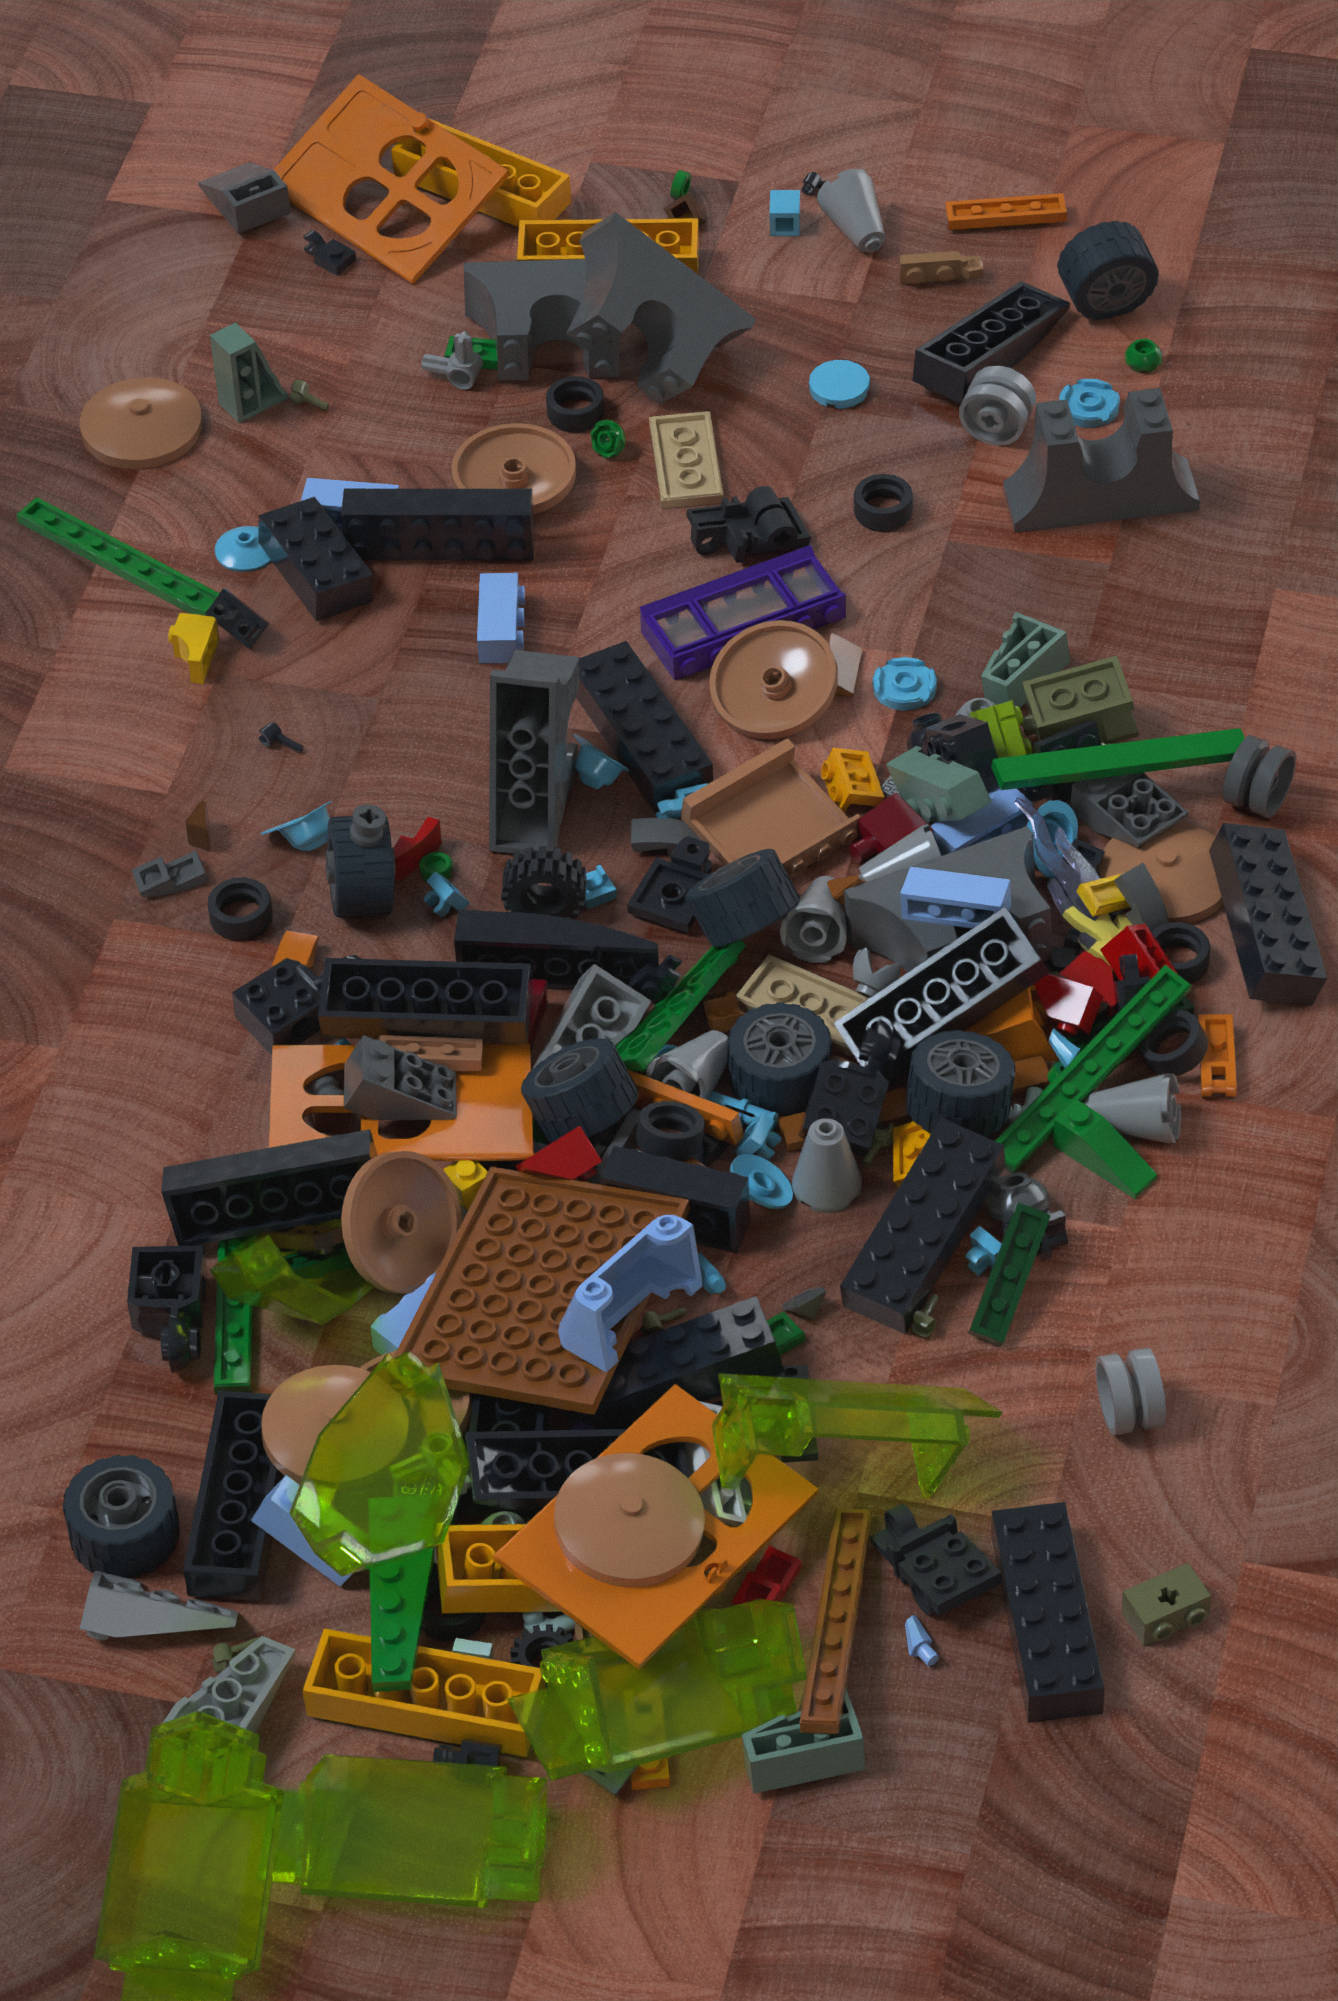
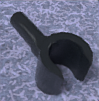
M811 172L804 178L803 183L805 184L801 191L806 195L812 196L826 181H822L817 173Z
M274 722L268 723L259 730L262 734L259 737V741L265 747H269L277 741L299 753L303 751L304 746L283 735L280 727Z

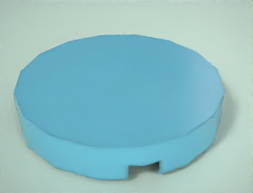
M849 360L824 362L813 370L809 379V391L812 398L821 405L827 407L828 403L835 405V408L838 409L853 407L864 401L870 388V377L866 369Z
M1098 379L1077 380V384L1072 386L1068 384L1059 394V400L1067 399L1074 424L1082 428L1104 426L1113 421L1119 413L1120 396L1118 392L1113 391V386Z
M909 657L893 658L887 661L886 665L881 669L879 666L875 670L872 679L874 696L881 704L895 710L907 711L923 707L935 696L937 690L935 671L932 668L930 670L925 666V662L919 659Z

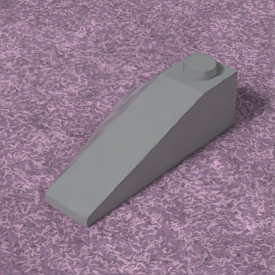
M593 964L577 982L533 1069L551 1054L580 1041L601 1038L610 1040L616 1045L637 1027L651 1000Z
M95 1571L89 1586L80 1629L86 1630L89 1637L108 1640L109 1636L127 1637L235 1627L238 1612L198 1599H188L186 1604L180 1602V1597L175 1595V1592L161 1589L160 1591L154 1590L150 1593L142 1588L143 1582Z
M261 1636L230 1660L229 1667L215 1678L210 1676L202 1682L201 1689L189 1698L184 1696L175 1703L158 1729L157 1736L191 1773L226 1787L244 1759L296 1654V1649Z

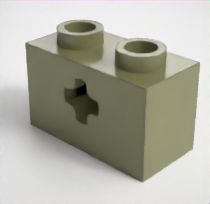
M1186 1563L1124 1590L1122 1593L1121 1613L1143 1646L1154 1641H1164L1179 1630L1188 1626L1195 1627L1204 1622L1210 1616L1211 1595L1190 1564Z

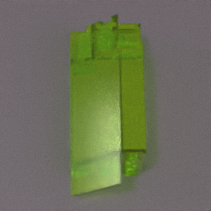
M718 1373L723 1407L712 1423V1431L721 1486L724 1489H736L758 1454L800 1457L812 1437L911 1442L921 1496L924 1499L931 1497L938 1485L942 1483L944 1476L951 1466L955 1464L959 1454L969 1443L970 1430L968 1425H965L963 1416L999 1418L1003 1412L965 1388Z
M758 1599L724 1609L702 1607L640 1669H637L595 1636L542 1649L543 1661L540 1663V1671L548 1687L507 1698L551 1781L589 1770L612 1773L742 1737V1734L782 1714L789 1716L797 1713L792 1683L806 1680L807 1675L794 1604Z
M200 1711L152 1727L145 1771L121 1780L94 1958L109 1963L108 1967L110 1969L125 1972L121 2001H232L235 1980H240L243 1975L259 1971L284 1791L263 1783L267 1755L258 1752L259 1734Z
M324 1754L317 1765H313L312 1771L307 1773L305 1782H300L299 1790L277 1789L275 1792L261 1870V1882L301 1885V1895L487 1908L491 1899L538 1902L540 1870L544 1865L547 1843L546 1822L550 1821L551 1808H547L549 1778L507 1775V1767Z

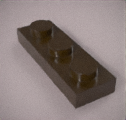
M301 1225L262 1233L265 1247L279 1248L280 1253L296 1250L297 1254L313 1251L314 1255H322L335 1251L334 1245L344 1242L342 1227Z

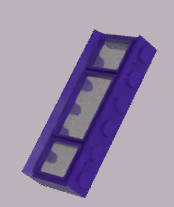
M809 545L641 606V633L675 681L712 667L717 655L728 641L741 631L756 624L784 620L797 622L816 629L846 618V594L839 590L815 557L812 546Z

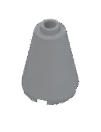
M863 169L842 171L837 174L839 179L832 183L827 180L818 191L817 201L819 206L860 251L875 252L885 241V232L873 179Z
M929 824L919 827L860 866L861 874L858 876L869 882L940 857L941 854Z
M831 876L816 878L800 896L798 904L782 920L780 928L781 941L785 947L787 944L794 951L793 955L798 959L811 963H824L831 960L832 956L840 954L846 944L847 921L845 906L833 899L827 885L829 880L835 879Z
M716 1030L709 1031L655 1058L646 1069V1077L708 1100L728 1065L729 1037Z
M1162 1074L1091 1093L1089 1100H1085L1083 1103L1104 1116L1119 1134L1164 1143H1176L1175 1139L1179 1138L1181 1104L1177 1105L1174 1095L1180 1093L1175 1074Z
M820 1119L809 1127L793 1173L792 1189L796 1199L800 1203L802 1200L810 1205V1209L813 1211L833 1213L844 1210L850 1206V1202L856 1196L858 1198L861 1194V1173L842 1125L833 1119Z

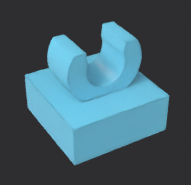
M601 865L596 866V870L586 873V898L584 904L586 909L617 898L616 888Z
M436 871L427 880L434 890L426 894L424 902L433 907L439 901V904L433 911L440 917L447 915L451 906L459 911L464 910L470 903L450 881Z
M762 1113L746 1128L743 1134L744 1137L740 1140L735 1153L738 1155L756 1153L757 1156L769 1160L775 1152L766 1143L774 1148L781 1141V1137L777 1133L770 1131L774 1120Z
M980 1226L970 1234L972 1249L965 1255V1258L970 1261L967 1267L977 1276L982 1274L988 1266L993 1267L1001 1245L998 1240Z

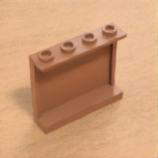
M788 738L683 798L681 819L700 840L709 843L710 851L724 866L756 851L773 849L789 877L798 876L815 861H823L832 851L842 845L848 846L854 842L858 836V821L861 816L859 814L851 818L846 816L794 760L795 746Z

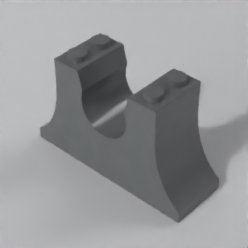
M616 212L584 231L579 240L586 261V284L581 304L566 334L574 339L580 347L592 351L621 334L631 322L635 324L644 334L648 344V357L643 367L640 368L637 387L645 392L648 398L659 404L691 388L711 350L752 329L756 321L752 315Z
M585 259L464 263L465 316L476 321L486 330L490 338L495 340L498 381L529 380L533 367V350L544 342L564 340L580 347L566 333L583 298L586 284ZM623 332L592 351L580 347L583 351V365L589 378L619 377V347Z
M1155 388L1129 392L1123 407L1125 412L1123 424L1115 433L1099 440H1085L1078 437L1067 399L1036 403L1035 434L1031 449L1020 468L1003 481V492L1014 533L1199 510L1200 499L1188 460L1172 449L1173 429L1161 389Z
M515 650L505 671L492 670L490 674L489 851L513 854L520 851L524 855L525 848L532 847L534 851H539V846H546L547 851H552L553 847L558 845L565 806L578 774L575 768L578 744L567 743L566 740L570 711L579 689L580 657Z
M1027 826L912 866L1009 879L1011 887V907L1009 913L1043 962L1050 960L1053 956L1051 908L1034 886L1033 833ZM910 867L844 890L847 937L851 946L855 949L867 948L869 951L883 955L895 963H900V966L907 973L973 929L902 919L900 893Z

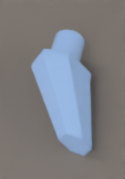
M912 1615L905 1623L909 1655L913 1657L919 1656L930 1667L938 1661L939 1655L930 1647L933 1640L929 1637L916 1615Z

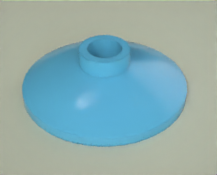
M242 526L229 530L218 539L215 545L216 559L223 567L232 571H256L272 562L258 543V527Z
M742 1154L733 1160L730 1172L749 1177L750 1200L771 1209H782L791 1202L793 1198L792 1186L784 1173L774 1164L752 1154Z

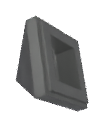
M821 1286L809 1288L785 1301L781 1306L784 1311L815 1320L826 1291Z

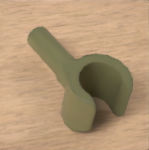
M295 380L293 382L290 399L294 404L299 405L305 401L325 411L329 408L328 403L308 393L309 386L305 381Z
M878 1119L873 1142L862 1161L863 1165L869 1167L881 1147L889 1146L893 1143V1123L887 1129L882 1130V1121Z
M932 1294L922 1311L917 1310L913 1315L915 1323L912 1326V1331L924 1338H928L936 1326V1320L930 1316L939 1300L937 1295Z
M682 1306L660 1315L653 1311L646 1312L642 1317L643 1324L640 1328L643 1336L645 1337L663 1330L662 1325L686 1315V1310Z
M258 1637L232 1647L226 1643L217 1644L213 1649L214 1657L212 1663L214 1670L217 1673H221L229 1667V1662L233 1657L255 1642Z

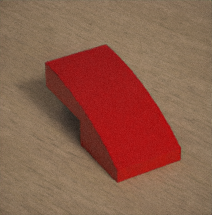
M428 816L414 838L400 836L393 847L396 869L394 882L419 868V862L423 856L438 849L442 843L439 819Z
M769 1545L755 1571H749L731 1602L732 1605L765 1620L778 1606L803 1567L802 1560Z

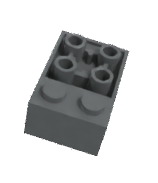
M248 162L198 182L201 190L238 234L290 214L287 185L272 169Z
M1145 773L1080 780L1072 784L1070 807L1084 824L1093 831L1136 847H1140L1181 821L1189 813Z
M363 1035L344 1064V1108L373 1120H454L457 1116L456 1072L444 1065H437L419 1058L414 1053L404 1052L389 1046L381 1040H374Z

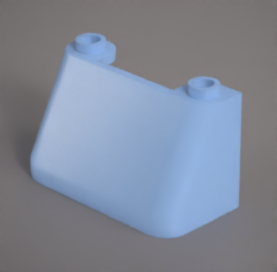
M663 1215L656 1218L586 1279L576 1290L559 1324L558 1334L561 1345L571 1353L607 1372L618 1362L617 1351L612 1348L617 1343L616 1334L610 1329L644 1298L653 1292L666 1299L670 1296V1291L675 1289H685V1293L692 1296L700 1289L703 1284L693 1224L675 1215Z

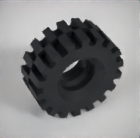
M539 846V851H534L532 847L525 848L524 855L518 851L514 854L513 859L509 858L507 860L506 867L503 869L501 900L504 901L503 907L506 911L511 910V912L569 918L570 916L575 919L579 916V910L582 911L585 904L587 881L585 867H582V862L578 858L573 860L572 853L567 851L564 855L560 854L561 848L553 847L552 851H547L546 846ZM538 883H546V884H551V885L544 886V885H539Z

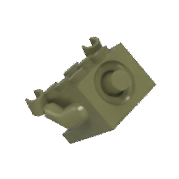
M1117 656L1022 682L1029 716L1023 717L1022 728L1025 737L1035 734L1037 741H1040L1088 720L1097 723L1102 745L1116 744V742L1139 736V731L1132 714V710H1135L1133 699Z

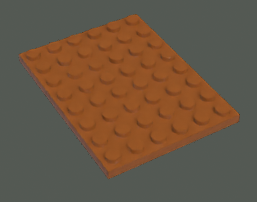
M490 1167L388 1367L390 1378L594 1415L651 1293L610 1329L616 1334L617 1343L612 1348L617 1351L618 1362L607 1372L566 1350L560 1343L558 1334L559 1324L576 1290L586 1279L656 1218L663 1215H675L686 1220L691 1210L689 1199Z

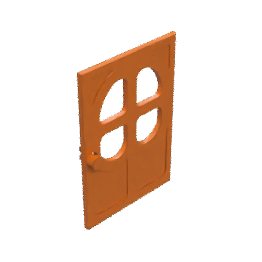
M360 74L351 81L273 169L287 185L290 203L411 284L416 283L510 175L506 168L428 119L424 113L417 112ZM421 130L423 134H418L416 131ZM405 139H413L426 146L425 154L403 177H397L381 166L384 152L394 143ZM440 161H449L455 167L458 175V192L451 202L440 205L418 191L417 187ZM371 180L389 190L387 197L368 218L359 220L346 212L347 196L358 183ZM405 203L410 204L431 218V223L426 231L417 236L389 238L379 234L380 228Z
M483 1044L481 1071H455L457 1116L454 1120H429L431 1122L429 1128L417 1137L410 1139H386L378 1133L379 1120H373L360 1115L361 1131L371 1130L378 1155L387 1152L412 1151L425 1155L433 1161L526 1160L534 1155L532 1112L521 1093L523 1080L531 1071L530 1044ZM272 1045L269 1148L330 1137L316 1131L303 1121V1118L310 1113H355L344 1108V1095H311L305 1092L304 1088L308 1083L324 1074L344 1069L345 1062L357 1045Z
M673 1385L597 1458L617 1453L643 1454L663 1444L692 1442L703 1446L710 1454L709 1459L688 1478L698 1491L699 1496L725 1472L733 1471L743 1475L748 1480L752 1491V1507L743 1524L738 1527H729L704 1509L705 1524L703 1535L716 1544L715 1551L705 1561L696 1566L685 1567L678 1574L663 1582L643 1587H621L593 1579L575 1567L565 1556L558 1544L554 1531V1510L557 1496L492 1556L496 1563L516 1576L637 1669H640L714 1595L721 1594L724 1591L725 1585L818 1494L819 1490L815 1485L689 1395L678 1385ZM708 1569H711L708 1574H704Z

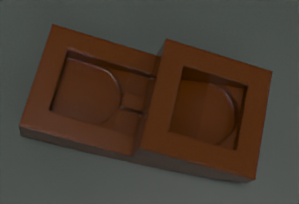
M731 990L706 995L699 1002L703 1016L711 1031H730L732 1026L736 1024V1020L740 1016L745 1015L739 1009L737 995Z

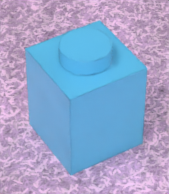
M770 190V236H800V190Z

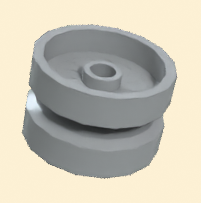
M1003 366L985 367L978 371L973 378L968 392L959 407V419L964 429L979 441L995 446L1009 445L1019 439L1027 424V420L1036 404L1035 390L1021 373Z
M1145 1347L1130 1350L1125 1363L1116 1353L1098 1356L1095 1367L1096 1384L1102 1413L1110 1434L1116 1436L1131 1433L1136 1420L1145 1430L1163 1427L1166 1423L1164 1389L1160 1371L1151 1349Z

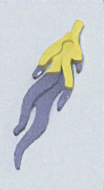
M1016 798L1014 803L1026 814L1032 824L1037 856L1057 877L1068 895L1067 899L1059 882L1056 879H1051L1048 889L1061 915L1081 932L1078 937L1080 945L1088 953L1096 958L1103 959L1110 966L1100 949L1126 926L1132 925L1123 910L1095 917L1091 915L1076 890L1082 883L1100 879L1096 871L1067 840L1063 828L1059 827L1055 833L1056 846L1073 867L1071 868L1055 850L1043 817L1029 803L1021 798Z

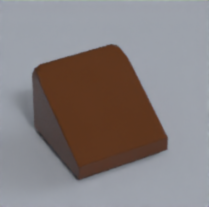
M202 800L185 821L189 845L209 851L210 824L206 801Z
M312 1113L314 1129L320 1133L341 1135L354 1132L352 1113Z

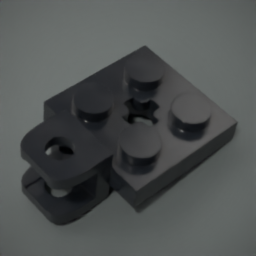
M1092 720L1034 743L1036 753L1102 745L1097 723ZM1077 781L1017 788V790L1023 795L1025 794V797L1030 801H1038L1047 797V801L1060 800L1065 802L1071 799L1072 784Z
M687 836L675 847L671 854V862L656 857L627 904L628 913L689 933L696 921V917L685 897L692 887L711 873V861L708 859L710 855L709 843ZM692 847L699 849L695 854L687 852ZM673 892L678 893V897L672 899L665 896V894L671 895Z

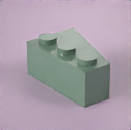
M233 323L210 335L219 405L238 423L289 398L288 394L281 387L279 379L270 369L269 363L257 343L237 323Z
M1015 612L1010 630L1004 632L1002 636L1003 643L999 650L994 651L981 675L986 699L995 705L1013 700L1014 706L1021 708L1026 703L1023 681L1059 672L1071 661L1067 633L1065 631Z
M915 746L886 763L901 798L925 822L962 820L992 802L979 772L954 761L950 764L941 762L942 758L937 754L929 757L923 754V748Z
M847 1688L839 1734L800 1732L801 1711L787 1718L782 1714L742 1734L744 1763L753 1794L866 1770L864 1740Z

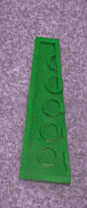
M742 940L722 947L712 946L676 983V987L663 997L638 1023L637 1027L616 1046L628 1070L640 1071L641 1073L646 1071L658 1052L712 986L716 984L726 969L736 963L738 960L737 956L745 947Z
M442 1495L369 1500L373 1692L411 1690L419 1648L418 1641L423 1625V1612L429 1591V1578L434 1563L435 1544L438 1540L443 1511Z

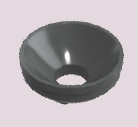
M1016 1172L1008 1176H1002L996 1181V1184L985 1200L987 1215L992 1219L1009 1222L1017 1202L1043 1212L1049 1206L1050 1199L1047 1189L1042 1183L1028 1177L1026 1173Z

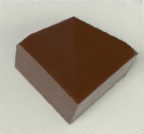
M689 193L663 208L669 219L698 218V226L707 222L695 197Z

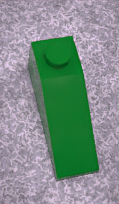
M1076 1099L1054 1119L1053 1146L1132 1198L1136 1199L1157 1179V1173L1104 1116Z

